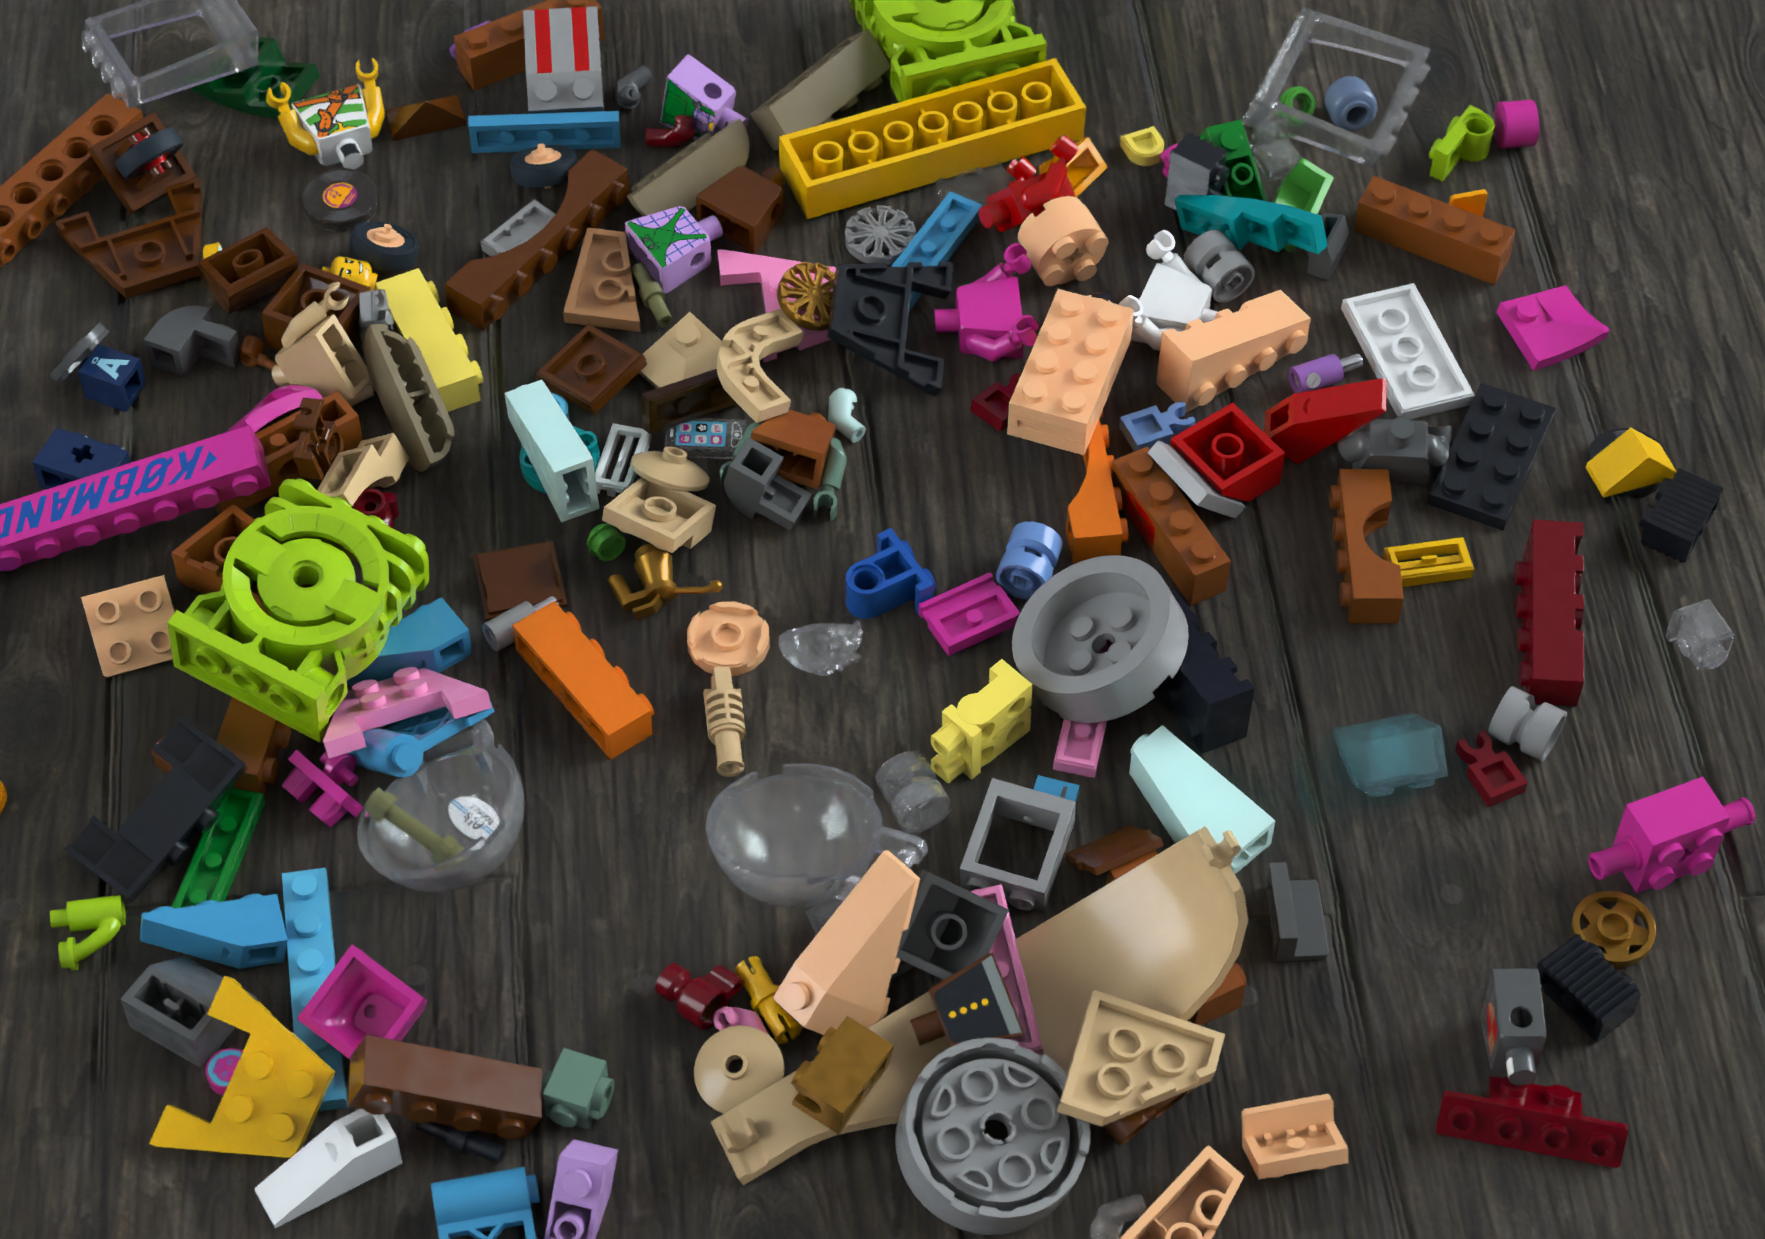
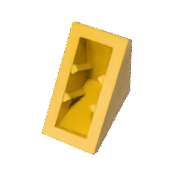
M1629 428L1586 464V470L1603 498L1662 482L1665 477L1672 479L1676 473V469L1661 445L1633 428Z

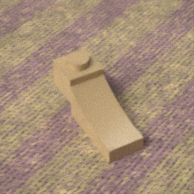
M394 433L363 440L357 448L338 453L317 490L331 498L339 497L352 507L365 489L378 486L387 488L395 484L400 479L401 472L409 460V456Z

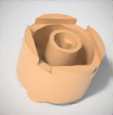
M1072 196L1059 197L1043 204L1046 210L1037 217L1032 212L1019 229L1018 241L1027 250L1026 256L1031 261L1032 266L1046 286H1054L1075 279L1083 282L1094 276L1097 271L1096 265L1103 257L1109 241L1080 199Z

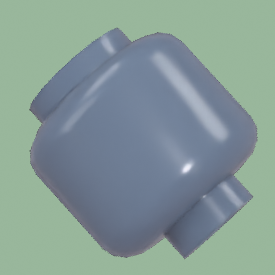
M1353 76L1343 77L1332 83L1326 91L1324 98L1325 108L1336 127L1344 131L1354 132L1365 128L1375 118L1377 112L1376 98L1364 80Z

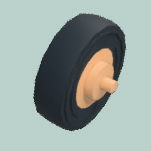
M541 143L537 147L520 151L510 160L511 175L514 182L520 186L550 188L553 185L568 181V170L578 162L574 149L568 146L545 145Z
M369 221L354 227L350 234L349 250L355 259L368 262L371 268L384 271H404L411 268L416 262L419 243L417 237L412 232L401 226L388 222Z

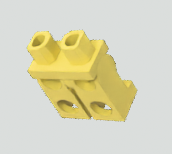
M1003 659L992 666L989 671L988 685L978 693L968 694L959 701L957 708L951 704L942 711V727L931 735V745L938 753L931 759V769L946 783H950L962 772L971 780L980 774L981 767L990 763L1030 731L1032 684Z

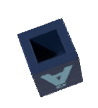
M100 344L97 345L89 357L82 361L79 367L78 376L85 398L127 412L146 386L140 358Z

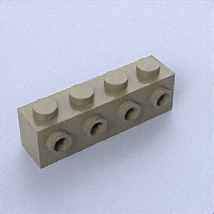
M870 30L854 34L846 38L750 113L772 150L777 151L779 150V136L832 122L834 120L832 114L838 109L842 112L857 103L859 99L856 95L862 90L868 92L883 82L881 75L888 71L891 65Z

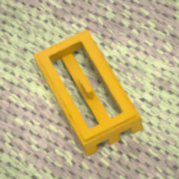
M1463 537L1386 547L1383 551L1382 557L1384 560L1400 565L1402 587L1473 577L1474 566ZM1459 553V555L1438 557L1439 555ZM1421 558V560L1398 563V561Z

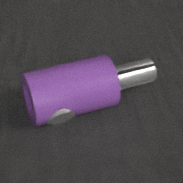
M1335 354L1326 355L1290 367L1288 370L1289 383L1294 393L1321 389L1342 382L1344 372L1362 367L1363 359L1359 354L1339 359Z

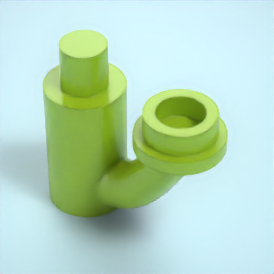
M122 895L68 901L66 909L50 910L52 928L69 926L70 932L97 929L79 943H76L75 937H68L67 941L59 942V959L62 969L78 970L79 961L87 958L109 943L118 933L120 927L126 925L125 904Z

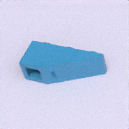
M442 597L428 605H422L412 614L403 618L397 626L390 627L388 639L378 657L361 673L347 680V685H355L358 682L371 679L379 682L392 678L396 671L407 667L426 668L441 673L472 655L469 629Z
M249 894L238 900L224 902L206 900L195 906L181 908L159 907L151 912L142 913L139 935L141 942L238 969L284 962L288 941L277 894L266 896Z

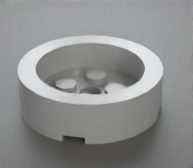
M1100 556L1078 562L1063 569L1036 590L1023 607L1016 621L1012 637V652L1016 666L1023 677L1032 684L1033 692L1044 707L1047 706L1049 709L1057 712L1061 718L1069 721L1097 723L1127 715L1155 698L1152 692L1167 676L1173 679L1178 672L1187 651L1189 631L1183 610L1162 576L1152 566L1139 559L1127 556ZM1107 640L1113 643L1108 652L1098 654L1099 650L1107 645Z
M979 1038L961 1042L946 1049L932 1059L922 1070L901 1108L896 1127L895 1140L898 1162L902 1174L914 1195L931 1213L944 1222L976 1234H1010L1027 1229L1045 1219L1059 1206L1078 1179L1090 1146L1089 1122L1057 1112L1067 1078V1073L1046 1054L1040 1056L1029 1049L1018 1046L1017 1041L1003 1038ZM993 1119L1001 1121L1007 1127L1008 1137L1002 1142L1001 1140L991 1138L988 1134H984L985 1122Z

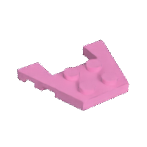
M724 249L717 250L721 286L761 283L765 313L781 309L777 299L778 284L783 274L789 268L802 262ZM827 266L830 267V271L835 273L836 267ZM810 273L814 281L815 274ZM823 277V280H822V284H824V283H826V282L828 281V280L825 279L824 277ZM786 298L787 301H796V298ZM801 309L797 312L800 316L805 314ZM813 314L815 321H820L818 315ZM797 325L804 334L801 344L793 347H797L800 351L831 340L827 337L828 329L816 331ZM793 347L772 353L764 357L762 361L765 363L777 359V353Z
M403 668L396 671L392 678L379 682L373 679L364 680L353 685L352 690L347 691L348 694L335 710L323 743L327 757L330 759L367 747L363 732L442 707H447L454 719L490 709L492 706L489 694L485 689L426 668Z

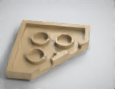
M1093 990L1057 1112L1102 1127L1210 1082L1217 1068L1225 1034Z

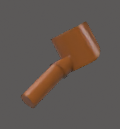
M246 336L240 346V361L244 366L255 367L259 364L272 371L274 365L277 364L269 359L268 356L262 354L265 349V344L262 340L255 336Z

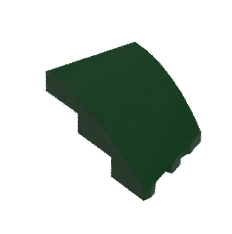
M244 37L231 45L228 50L209 59L211 65L209 68L198 75L187 73L181 78L184 87L220 105L251 115L278 119L277 116L281 115L279 110L270 107L266 101L268 88H271L274 97L283 99L284 95L281 93L280 84L281 82L286 83L291 90L288 105L292 110L291 103L298 102L320 77V73L315 63L285 62L275 38Z

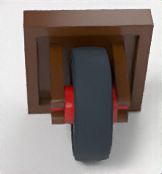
M155 112L91 146L88 151L130 215L166 196L165 187L196 177V174L180 151L183 146L181 138L173 128H165Z

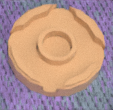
M735 601L717 602L709 605V610L704 611L702 614L699 611L692 618L687 628L688 652L693 662L708 673L713 674V667H730L731 676H739L754 670L764 661L770 648L769 626L764 619L763 621L758 615V611L749 605Z

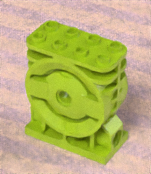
M849 0V4L855 11L856 18L863 31L870 30L891 65V68L884 74L891 80L890 87L898 103L1046 61L1047 43L1042 33L1034 35L1030 27L1015 22L1013 0Z
M286 479L279 486V497H272L266 503L265 516L256 518L236 538L230 547L224 563L221 591L198 595L185 613L176 610L168 620L167 627L174 667L321 743L328 730L330 717L348 694L347 680L361 673L378 657L388 639L390 627L397 626L402 620V610L410 609L415 603L416 591H422L429 582V558L425 551L426 547L418 537L412 534L404 535L389 527L379 517L374 515L367 516L353 509L345 500L325 495L304 479ZM350 559L359 564L361 575L363 576V584L373 587L374 590L356 582L354 567ZM255 580L257 581L260 602L267 614L259 608L252 596L250 586ZM305 584L314 585V586L309 587V588L300 587V586L305 585Z

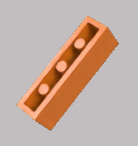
M553 601L512 625L515 650L610 760L653 735L651 716L654 715V710L651 703L644 694L640 693L637 695L629 685L627 676L619 666L612 667L605 659L604 651L599 643L593 638L589 640L582 633L578 620L571 612L565 613Z

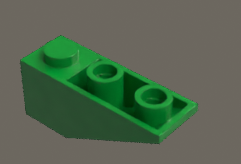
M1242 119L1206 127L1199 136L1200 140L1206 139L1207 143L1212 142L1213 146H1219L1220 149H1226L1227 152L1225 166L1230 169L1225 184L1222 186V193L1230 197L1267 201Z

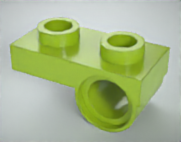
M1469 105L1461 117L1455 116L1448 127L1446 136L1443 139L1438 138L1430 150L1429 159L1433 160L1430 176L1443 182L1461 158L1470 162H1478L1485 159L1489 154L1495 126L1494 120L1482 110Z

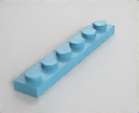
M325 867L282 873L294 1034L335 1071L318 1111L347 1108L343 1054L296 1019L336 966L327 870Z

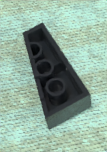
M1171 588L1170 591L1186 617L1189 639L1187 651L1178 672L1173 679L1167 676L1160 684L1161 695L1166 706L1169 709L1174 708L1180 718V726L1186 739L1189 741L1193 740L1200 753L1203 754L1247 737L1255 687L1248 679L1239 681L1234 673L1238 672L1237 665L1230 657L1223 659L1219 657L1215 638L1210 632L1200 633L1197 616L1175 589Z

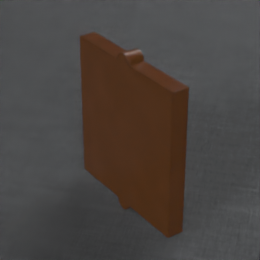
M1129 825L1065 853L1067 862L1077 866L1078 870H1086L1097 876L1164 845L1162 838L1151 834L1150 829L1142 830Z

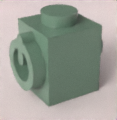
M563 1048L554 1070H547L542 1079V1097L546 1116L564 1127L579 1126L589 1130L593 1118L599 1120V1118L605 1115L613 1096L615 1081L608 1077L607 1061Z

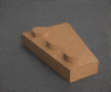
M587 227L563 311L564 323L590 324L595 327L640 332V320L625 232Z

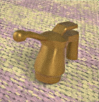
M651 543L641 546L635 552L636 561L634 567L645 590L632 593L624 577L620 574L611 575L607 579L622 609L633 611L637 619L657 613L662 605L672 602L678 594H705L711 591L716 593L723 588L720 580L710 581V585L704 587H676V584L673 582L672 556L666 550L658 549Z

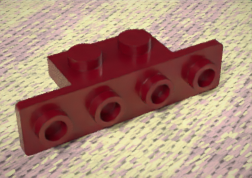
M1490 1076L1487 1098L1449 1090L1443 1092L1436 1124V1133L1618 1168L1621 1166L1628 1136V1126L1625 1123L1582 1116V1093L1572 1091L1566 1086H1543L1532 1083L1514 1085L1509 1082L1508 1076L1503 1078Z

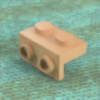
M1329 1094L1247 1108L1241 1112L1242 1147L1258 1180L1279 1178L1287 1174L1313 1169H1326L1330 1166L1348 1163V1147L1334 1123L1333 1100Z

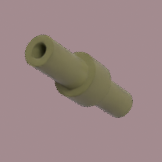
M644 263L635 264L631 268V272L640 287L638 294L644 306L651 309L660 327L669 326L673 322V317L664 302L666 296L660 284L653 281Z

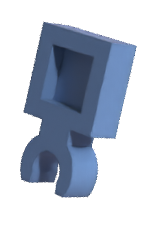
M1176 402L1163 413L1155 405L1120 417L1119 428L1135 452L1147 446L1151 449L1157 441L1170 445V439L1173 437V434L1177 435L1193 426L1195 418L1179 419L1185 416L1186 404L1184 402Z

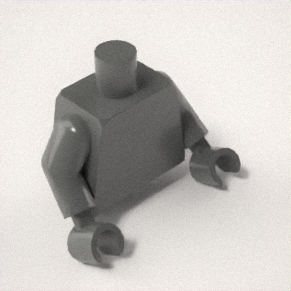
M1397 417L1395 419L1375 418L1366 423L1361 431L1355 434L1351 432L1347 437L1336 441L1335 445L1342 458L1352 462V469H1388L1390 483L1428 485L1429 464L1434 467L1442 466L1448 460L1449 448L1452 446L1451 425L1432 426L1428 425L1425 421L1410 420L1407 417Z

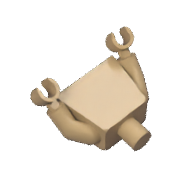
M334 282L327 287L324 299L321 302L317 303L314 301L290 321L281 338L283 348L275 355L277 364L272 368V378L280 387L300 385L316 389L323 398L338 391L350 406H354L373 397V392L376 390L370 380L365 363L334 314L326 315V312L330 309H343L347 305L350 296L348 294L341 301L333 300L330 293L340 286V282Z

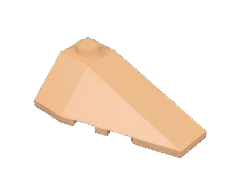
M883 851L795 961L773 999L804 1028L823 1035L830 1027L838 1029L847 1016L866 1028L882 1020L888 1010L890 998L887 997L892 974L897 973L900 958H897L902 933L909 926L920 878L890 851Z

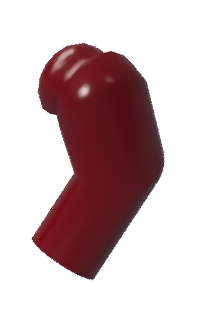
M677 115L674 119L675 127L671 129L647 127L646 146L665 148L681 146L694 137L696 131L693 129L694 118L687 115Z

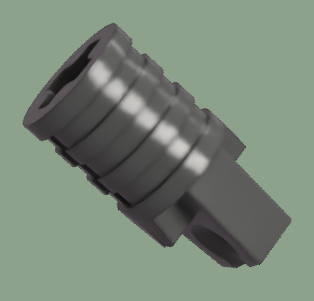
M383 289L359 293L360 313L358 325L361 331L360 339H362L363 353L365 334L369 325L385 324L388 325L386 329L395 332L394 318L391 309H389L386 292ZM365 353L363 356V362H366Z

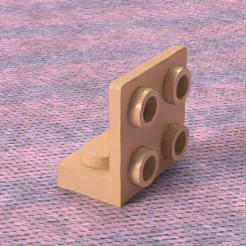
M164 575L81 597L104 677L109 678L173 660L167 622L175 612Z

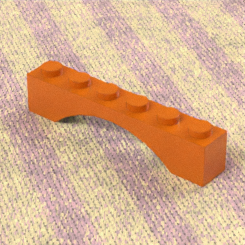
M1100 418L1085 455H1082L1086 466V477L1078 494L1068 505L1066 536L1072 563L1100 556H1121L1122 543L1128 542L1129 537L1126 518H1120L1118 512L1122 510L1121 489L1119 486L1113 487L1111 478L1114 456L1107 455L1106 448H1109L1107 424L1101 425Z

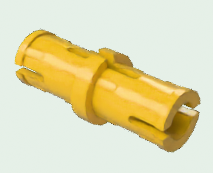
M753 956L748 958L752 966L750 970L745 961H741L736 966L734 973L744 980L743 985L752 998L750 1004L754 1012L762 1015L778 1044L788 1042L784 1034L786 1030L791 1039H795L802 1031L801 1025L773 999L780 986L774 985L759 957Z

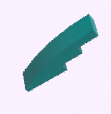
M1178 195L1174 199L1181 229L1197 235L1210 230H1220L1235 245L1237 250H1240L1248 242H1252L1276 252H1280L1287 244H1291L1319 254L1328 246L1322 216L1315 213L1257 199L1220 195Z

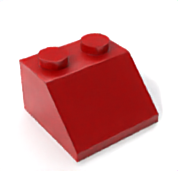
M1234 403L1227 405L1170 439V444L1221 495L1250 502L1280 484L1285 452Z

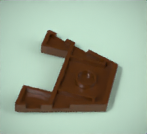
M198 177L165 187L167 198L175 215L100 238L89 212L86 211L55 221L58 235L126 299L201 276V267L198 262L201 261L202 189Z

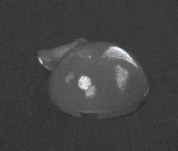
M485 719L475 723L471 730L447 738L424 751L422 764L419 769L411 776L394 780L385 790V792L388 791L398 798L396 802L398 807L439 836L445 838L449 834L458 840V844L465 849L457 855L437 864L430 859L433 852L386 819L381 823L377 822L369 816L370 813L363 809L357 829L359 849L366 861L390 881L421 892L455 891L466 888L492 873L513 849L521 830L525 811L521 775L513 758L503 746L499 744L498 748L495 747L492 729Z
M783 764V774L759 780L757 771L743 776L727 786L715 798L708 810L706 821L707 838L713 857L731 883L752 898L781 908L818 906L835 898L844 901L862 879L876 853L881 854L883 851L888 850L909 869L913 864L920 863L928 853V847L920 837L883 826L882 814L874 801L873 789L855 775L834 767L818 764Z

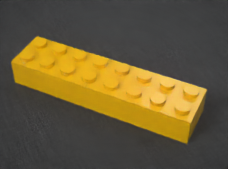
M1053 58L779 136V168L805 217L810 219L1017 159L1021 156L1048 150L1063 135L1069 137L1073 142L1079 141L1084 138L1086 106L1057 59Z

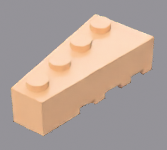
M1278 290L1244 302L1237 312L1233 313L1228 308L1216 313L1212 321L1203 323L1200 319L1190 321L1185 327L1187 330L1177 332L1171 328L1162 331L1156 384L1175 403L1184 402L1186 404L1185 413L1199 405H1206L1216 395L1229 388H1236L1246 378L1260 370L1265 371L1269 369L1276 361L1286 355L1299 352L1307 343L1311 318L1283 291Z
M1208 1145L1120 1239H1212L1244 1175Z

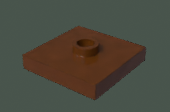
M588 324L535 375L538 381L543 380L548 389L595 415L647 365L643 354Z

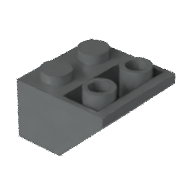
M186 956L149 965L120 999L129 1027L201 1069L236 1028L207 1015L223 977ZM246 991L257 1001V997L255 995Z

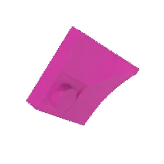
M1567 285L1501 302L1496 312L1533 371L1559 363L1605 340L1610 332L1607 326L1596 320L1585 310Z
M287 385L276 388L226 432L250 425L254 433L261 431L260 428L300 410V404L304 397L322 399L323 397L316 389L300 385Z

